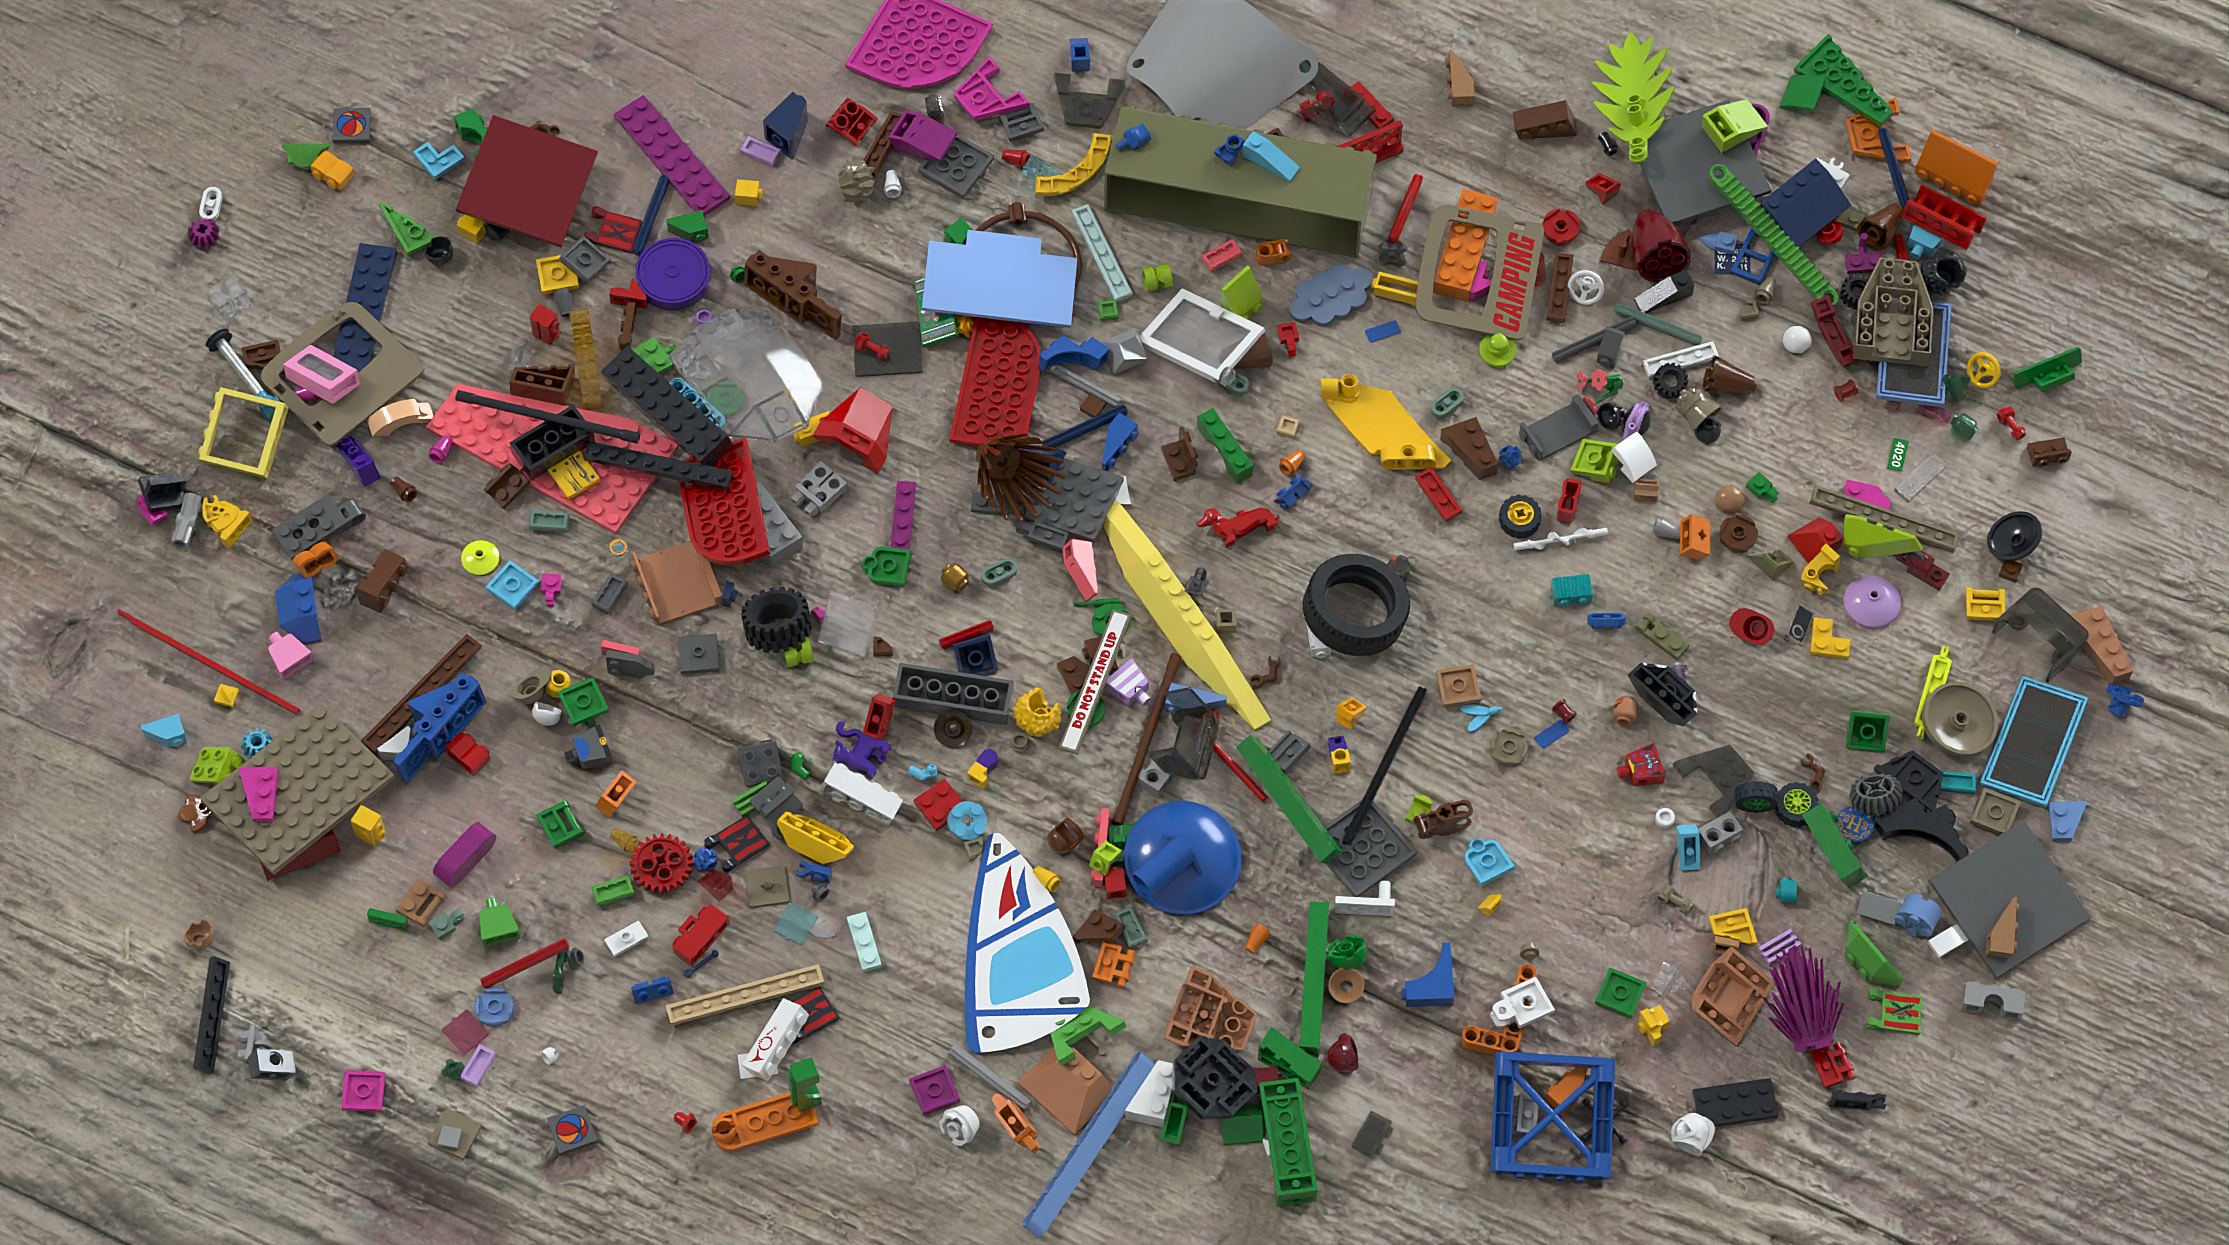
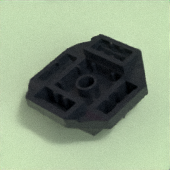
M1200 1035L1173 1062L1172 1092L1201 1120L1231 1118L1258 1091L1253 1068L1224 1040L1207 1038Z

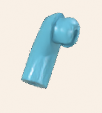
M929 764L926 769L920 770L912 765L908 770V774L921 781H925L937 775V767L934 764Z

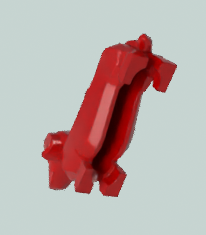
M1261 507L1248 512L1244 509L1236 513V517L1225 519L1218 510L1210 508L1204 512L1203 518L1196 525L1198 527L1212 526L1215 534L1225 540V548L1235 545L1234 540L1236 538L1246 536L1258 526L1266 525V533L1276 529L1277 520L1280 516L1272 515L1268 508Z

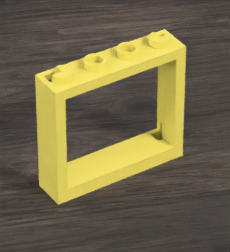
M220 387L219 392L215 394L214 410H211L209 414V427L204 431L203 438L205 440L203 446H200L198 451L199 460L206 464L268 479L289 407L282 402ZM227 396L276 408L258 468L209 456Z

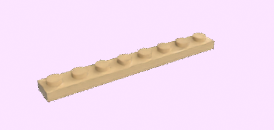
M817 964L666 1005L670 1024L673 1026L824 985L820 966Z

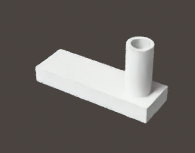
M1381 881L1379 883V898L1336 896L1335 913L1394 916L1395 899H1390L1391 883L1388 881Z

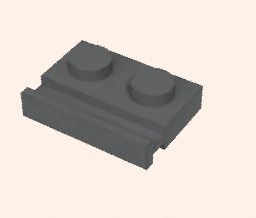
M1288 730L1268 752L1286 774L1311 746L1310 743Z

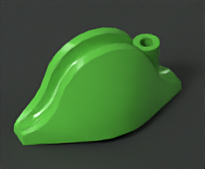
M307 143L281 145V147L288 152V164H295L300 169L308 170L311 169L312 163L324 150L326 151L330 148V145Z

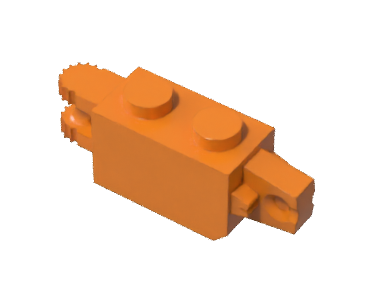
M999 1093L992 1096V1103L997 1108L993 1112L1011 1137L1023 1148L1028 1146L1034 1153L1041 1149L1035 1140L1038 1137V1132L1018 1105L1009 1099L1007 1100L1005 1096Z

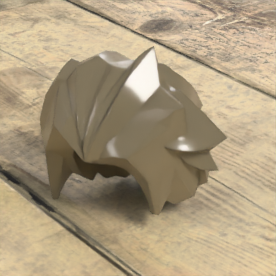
M853 156L852 160H847L846 164L839 170L840 188L842 189L843 196L846 198L844 201L861 202L870 197L874 191L875 181L871 175L874 167H868L863 159L859 160Z

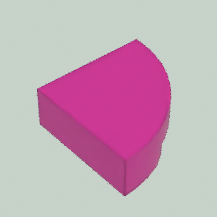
M815 607L810 611L820 626L827 623L826 613L822 609L819 610V607Z

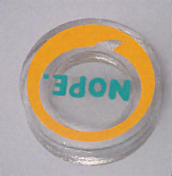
M620 538L612 540L609 544L611 556L614 558L626 556L628 553L627 542Z

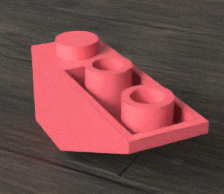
M1071 539L1062 547L1064 564L1085 601H1089L1098 594L1092 542Z

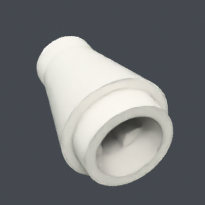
M889 170L886 172L884 193L889 198H897L902 192V187L897 172Z

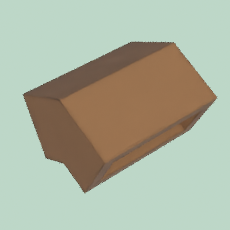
M1643 479L1635 481L1633 500L1657 502L1659 481Z
M1715 936L1712 952L1723 954L1728 950L1718 948L1716 944L1733 947L1738 951L1740 941Z

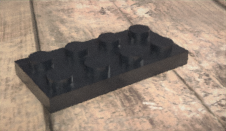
M1771 1078L1692 1090L1696 1113L1712 1121L1714 1127L1778 1118L1779 1116Z

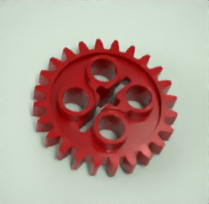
M661 833L660 838L653 834L652 840L646 837V843L639 841L640 848L634 847L636 854H631L632 861L629 863L632 868L630 871L631 874H634V881L639 880L638 886L644 885L645 891L651 888L652 894L656 890H659L660 895H662L663 890L670 894V888L678 891V884L684 886L683 879L689 881L688 874L693 873L692 868H690L694 866L692 853H689L690 848L685 847V841L679 843L678 836L672 840L671 834L667 838H664L663 833ZM657 849L663 850L660 854L654 853ZM674 858L680 859L676 863L671 862ZM646 865L653 866L651 869H644ZM669 874L668 878H661L660 876Z

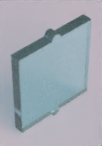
M790 902L774 927L773 932L785 937L786 940H791L802 946L816 923L818 916L807 911L805 907L801 908Z

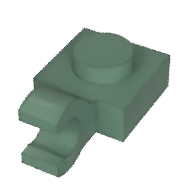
M457 908L449 916L444 912L428 923L440 940L456 930L454 925L464 920L465 917L461 909Z

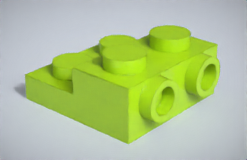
M1582 439L1571 467L1572 474L1589 476L1592 481L1609 483L1610 479L1616 476V464L1621 462L1612 453L1613 448L1618 444Z

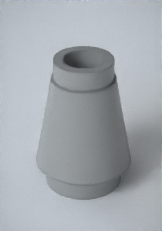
M1657 518L1652 533H1655L1656 536L1678 540L1680 528L1663 518Z

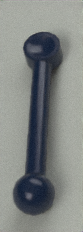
M713 950L711 955L696 966L686 969L684 975L687 978L691 977L692 973L713 957H718L719 951Z

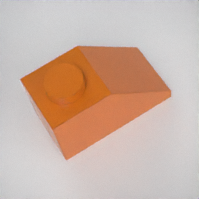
M621 770L602 794L595 808L611 818L637 781Z

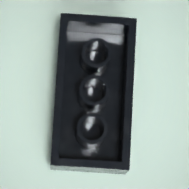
M574 404L558 413L559 415L586 421ZM545 421L509 442L512 455L532 481L547 472L551 467L576 452L587 448L589 441H596L593 432Z

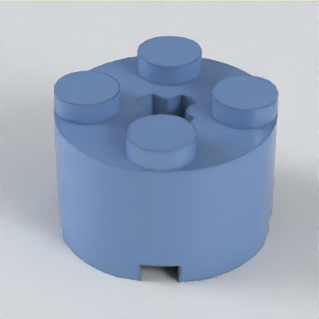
M1913 893L1906 896L1894 920L1905 928L1906 933L1912 937L1917 935L1930 937L1940 918L1941 908L1933 900L1928 899V901L1921 899L1922 895Z

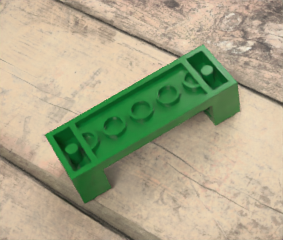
M1299 1078L1259 1083L1258 1095L1261 1112L1264 1113L1272 1162L1276 1206L1315 1202L1318 1190Z

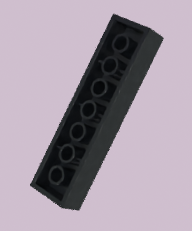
M628 345L601 370V373L610 385L698 464L711 466L733 445L725 432Z

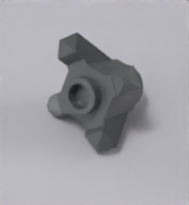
M1388 236L1385 242L1378 246L1382 252L1378 258L1381 263L1388 261L1397 262L1398 265L1404 266L1407 262L1403 253L1408 247L1402 243L1400 238L1397 243L1389 242Z

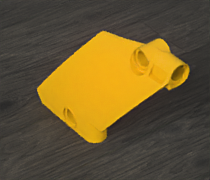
M1351 374L1343 376L1341 380H1338V378L1321 379V399L1325 401L1346 429L1371 455H1381V466L1384 469H1428L1430 467L1432 469H1445L1451 462V459L1408 414L1392 391L1358 384L1356 376Z

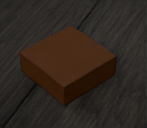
M1090 393L1081 405L1080 411L1094 418L1102 412L1106 402Z

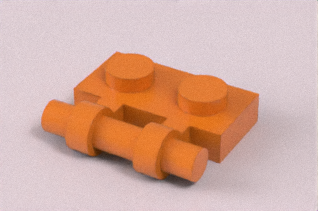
M1103 942L1092 980L1111 985L1113 978H1117V986L1125 988V984L1130 978V968L1134 965L1135 951L1129 949L1127 954L1124 955L1121 954L1122 946ZM1118 962L1123 963L1121 971L1116 970Z

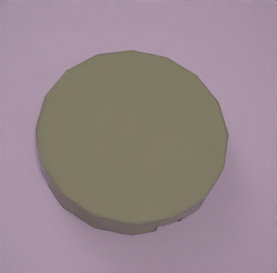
M1503 729L1492 737L1490 753L1497 763L1503 766H1515L1526 758L1528 742L1521 732L1515 729Z

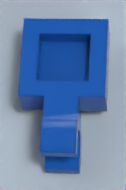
M803 861L799 862V867L805 868V871H796L797 877L805 878L811 875V878L817 882L824 883L825 881L830 883L832 878L831 868L814 863L809 865Z

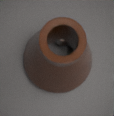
M394 477L391 480L390 485L402 501L411 502L416 498L417 491L415 486L399 477Z

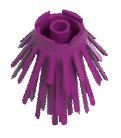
M1803 944L1801 946L1802 956H1800L1796 945L1789 948L1787 952L1788 958L1786 957L1785 950L1782 949L1785 967L1780 961L1779 956L1776 955L1783 981L1779 977L1775 966L1772 967L1773 970L1769 969L1782 1003L1775 992H1772L1773 1000L1782 1015L1773 1003H1769L1765 997H1762L1778 1019L1767 1018L1793 1043L1795 1052H1803L1806 1049L1813 1048L1819 1049L1832 1045L1834 1043L1832 1035L1845 1003L1841 1004L1837 1012L1839 1005L1837 998L1841 981L1838 982L1837 989L1833 991L1830 1005L1832 985H1830V981H1827L1825 995L1823 958L1820 960L1821 968L1818 970L1817 957L1814 958L1813 965L1810 947L1808 949L1809 959L1807 963Z

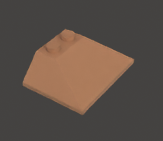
M1730 947L1710 965L1692 995V1011L1734 1046H1737L1763 1004L1764 1000L1762 997H1767L1775 983L1738 951Z
M1071 1046L1069 1047L1074 1051L1076 1058L1060 1066L1055 1048L1053 1047L1017 1083L1075 1136L1093 1118L1112 1087L1103 1074Z

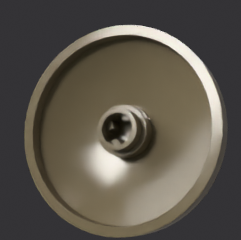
M1949 682L1940 685L1928 696L1922 710L1924 729L1930 740L1948 754L1959 757L1979 754L1993 742L1997 734L1998 715L1992 701L1982 690L1971 684Z

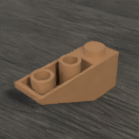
M1449 50V57H1445V67L1449 68V73H1446V82L1450 84V88L1447 90L1448 99H1451V106H1473L1475 97L1474 81L1453 50Z
M2014 896L2009 901L1987 935L1985 956L2009 959L2016 953L2017 941H2014L2018 931L2016 915L2019 913L2017 897Z

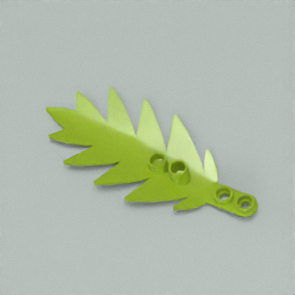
M1630 32L1624 42L1623 49L1608 44L1613 58L1621 68L1597 60L1594 61L1597 67L1618 86L1595 81L1592 82V85L1617 105L1594 101L1593 104L1608 120L1619 128L1609 127L1608 129L1616 137L1629 143V159L1631 162L1639 164L1648 157V139L1656 133L1664 122V117L1658 121L1656 120L1667 105L1675 87L1672 86L1654 98L1673 70V66L1651 79L1664 59L1668 47L1662 49L1646 62L1652 48L1653 36H1650L1640 45L1635 35Z

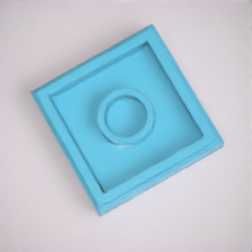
M509 560L487 584L485 589L516 611L540 583L539 580Z

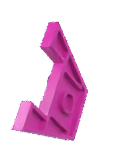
M990 56L953 93L954 99L973 121L1030 107L1029 101L1020 91L1004 100L987 79L1000 72V68Z

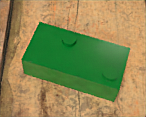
M1821 803L1802 815L1838 877L1848 888L1868 877L1853 851L1855 849L1849 838L1846 839L1837 822L1839 819L1834 811L1830 812Z

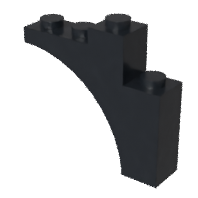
M1914 798L1898 806V808L1892 809V812L1887 811L1885 815L1881 814L1875 817L1874 827L1882 840L1900 836L1925 839L1943 848L1956 862L1969 855L1966 845H1962L1957 830L1953 828L1956 822V815L1952 809L1949 810L1946 804L1926 813L1924 805Z

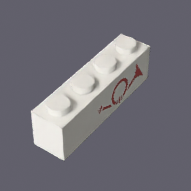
M784 998L782 999L742 1063V1066L750 1074L766 1081L774 1074L778 1064L785 1056L788 1048L809 1016L802 1006Z

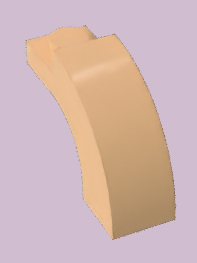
M408 399L381 408L371 415L367 422L372 436H389L400 426L410 423H429L434 416L429 403H416L415 399Z

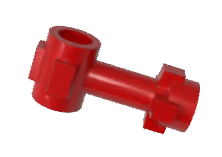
M860 332L854 341L856 349L864 351L865 348H868L877 353V358L886 359L890 351L886 345L883 344L880 347L869 341L870 335Z
M2004 407L1996 414L1999 422L2003 423L2006 421L2012 429V437H2015L2016 440L2022 439L2026 435V429L2023 426H2018L2013 419L2015 417L2013 408Z

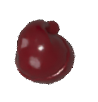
M1346 1033L1340 1034L1338 1041L1332 1044L1327 1052L1328 1063L1336 1071L1352 1073L1359 1067L1355 1041Z

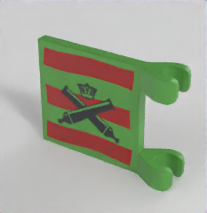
M1877 988L1870 989L1868 999L1882 1000L1881 1020L1870 1017L1866 1022L1867 1029H1883L1920 1034L1922 996L1887 992Z

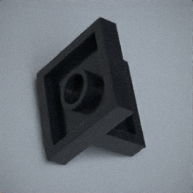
M174 472L139 477L138 483L149 513L182 508L184 499L182 490L187 482L185 474L176 475Z

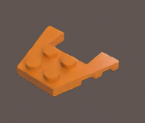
M1892 98L1886 104L1892 110V116H1899L1900 111L1897 99ZM1861 114L1846 119L1845 125L1852 154L1886 160L1878 136V130L1884 128V125L1880 127ZM1908 145L1893 146L1898 162H1911Z

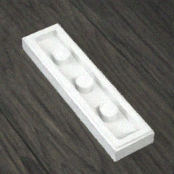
M1712 341L1643 360L1642 365L1647 378L1652 379L1660 366H1664L1666 363L1671 364L1673 362L1676 366L1678 364L1681 365V369H1688L1709 363L1713 355L1718 357L1719 355Z

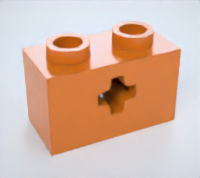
M1691 514L1680 521V555L1696 561L1710 555V520Z

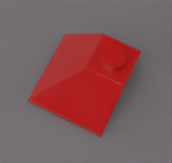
M1820 517L1788 535L1790 541L1808 564L1821 552V548L1825 544L1836 551L1841 548L1843 536L1833 523Z

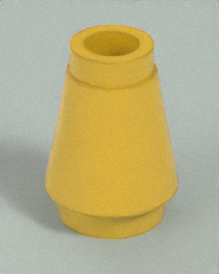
M1037 866L1032 872L1048 891L1054 892L1059 888L1061 880L1057 874L1041 866Z

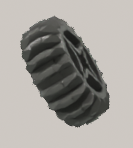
M1884 773L1868 774L1867 777L1861 776L1860 780H1855V784L1851 785L1850 799L1853 807L1856 808V811H1861L1862 814L1868 813L1869 816L1871 814H1876L1877 816L1880 813L1885 815L1887 811L1892 812V808L1896 809L1901 804L1903 795L1900 781H1897V778L1892 777L1891 774L1885 775Z

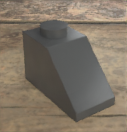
M1606 327L1598 352L1597 363L1604 367H1615L1622 350L1625 332Z

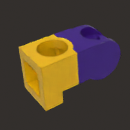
M1344 736L1328 738L1333 774L1351 772V760Z
M992 749L984 750L968 770L967 780L984 789L988 784L987 775L998 766L997 753Z

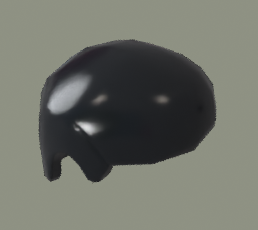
M444 236L432 238L430 245L425 247L426 259L436 265H443L448 262L453 256L451 240Z

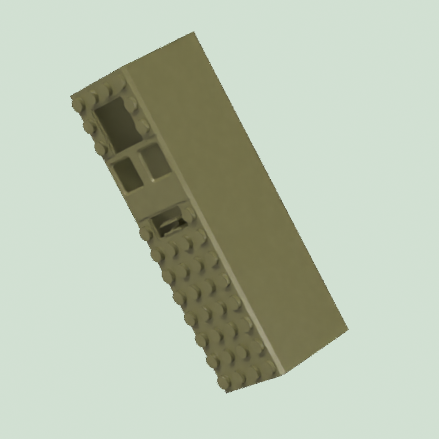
M1132 105L1121 106L1105 169L1104 210L1265 241L1287 239L1289 245L1358 258L1373 194L1377 154H1373L1370 150L1356 151L1353 147L1349 146L1340 148L1333 143L1324 145L1266 134L1259 129L1250 131L1242 126L1228 127L1227 124L1222 122L1213 124L1209 123L1206 119H1199L1197 121L1191 120L1188 116L1175 117L1169 112L1159 114L1155 113L1152 109L1138 110ZM1143 123L1151 136V140L1136 150H1132L1129 146L1118 150L1115 144L1124 140L1123 133ZM1254 131L1271 141L1293 160L1300 169L1291 182H1288L1243 157V147L1236 155V160L1231 166L1217 157L1214 151L1226 143L1228 136L1237 134L1246 141Z

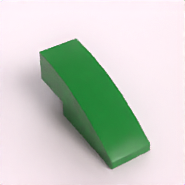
M1171 1092L1160 1141L1180 1145L1189 1107L1173 1092Z

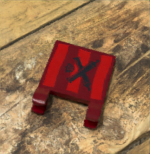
M594 206L592 217L603 219L598 236L586 231L584 237L592 244L632 253L642 220L609 212Z

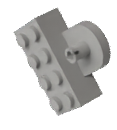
M759 481L757 488L771 553L765 559L772 567L803 547V539Z

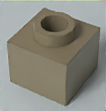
M1216 609L1217 633L1236 632V609Z

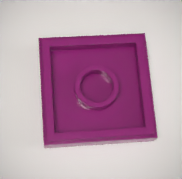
M946 1065L909 1078V1083L923 1116L960 1102L959 1095Z

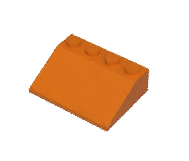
M1932 129L1914 174L1923 180L1933 183L1938 188H1943L1952 195L1959 196L1967 200L1968 203L1980 207L1991 189L1998 162Z

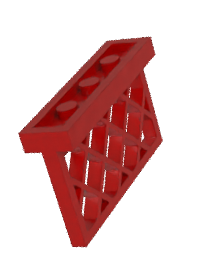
M1401 120L1337 147L1345 148L1349 146L1361 152L1363 150H1370L1373 154H1377L1376 163L1403 153L1404 148L1401 144L1403 124Z

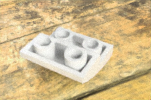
M1638 432L1628 437L1612 450V453L1623 464L1621 471L1632 483L1657 466L1650 448Z

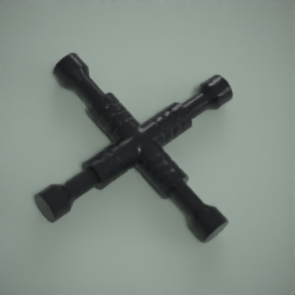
M1586 1097L1582 1104L1587 1106L1593 1114L1591 1100ZM1625 1099L1620 1102L1617 1108H1613V1119L1619 1115L1622 1109L1629 1106ZM1613 1124L1612 1134H1615L1624 1145L1629 1139L1622 1135ZM1593 1126L1588 1133H1584L1581 1136L1585 1143L1592 1136Z

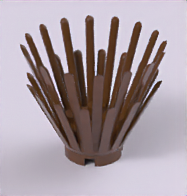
M1027 434L1009 435L1002 438L999 436L988 438L990 441L986 444L982 442L976 452V461L978 463L977 482L978 485H981V496L984 498L986 494L987 501L989 500L993 512L996 513L991 488L992 484L1003 518L1008 521L1007 508L999 486L1019 522H1023V518L1018 511L1021 510V506L1011 489L1034 518L1039 516L1031 506L1035 500L1023 486L1047 508H1051L1052 504L1032 486L1042 493L1045 492L1043 487L1045 486L1057 495L1061 494L1060 489L1030 470L1049 479L1052 478V475L1065 479V475L1029 459L1049 464L1053 462L1063 464L1064 461L1060 458L1021 450H1057L1054 447L1026 445L1045 443V441H1041L1038 437L1020 438L1027 436Z

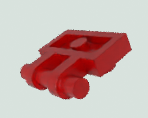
M1840 1042L1833 1044L1835 1051L1832 1052L1829 1046L1809 1052V1056L1824 1089L1843 1083V1074L1847 1076L1849 1081L1856 1078L1853 1072L1854 1067L1849 1063L1846 1057L1847 1052L1845 1048H1842ZM1835 1059L1840 1060L1841 1067L1837 1066Z

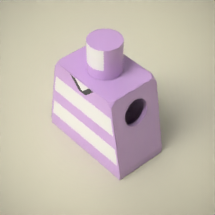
M1132 658L1108 677L1104 689L1127 706H1130L1136 700L1142 706H1145L1151 700L1146 694L1149 690V682Z

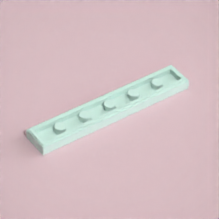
M1089 204L1071 210L1073 218L1113 299L1119 302L1132 297L1133 293Z

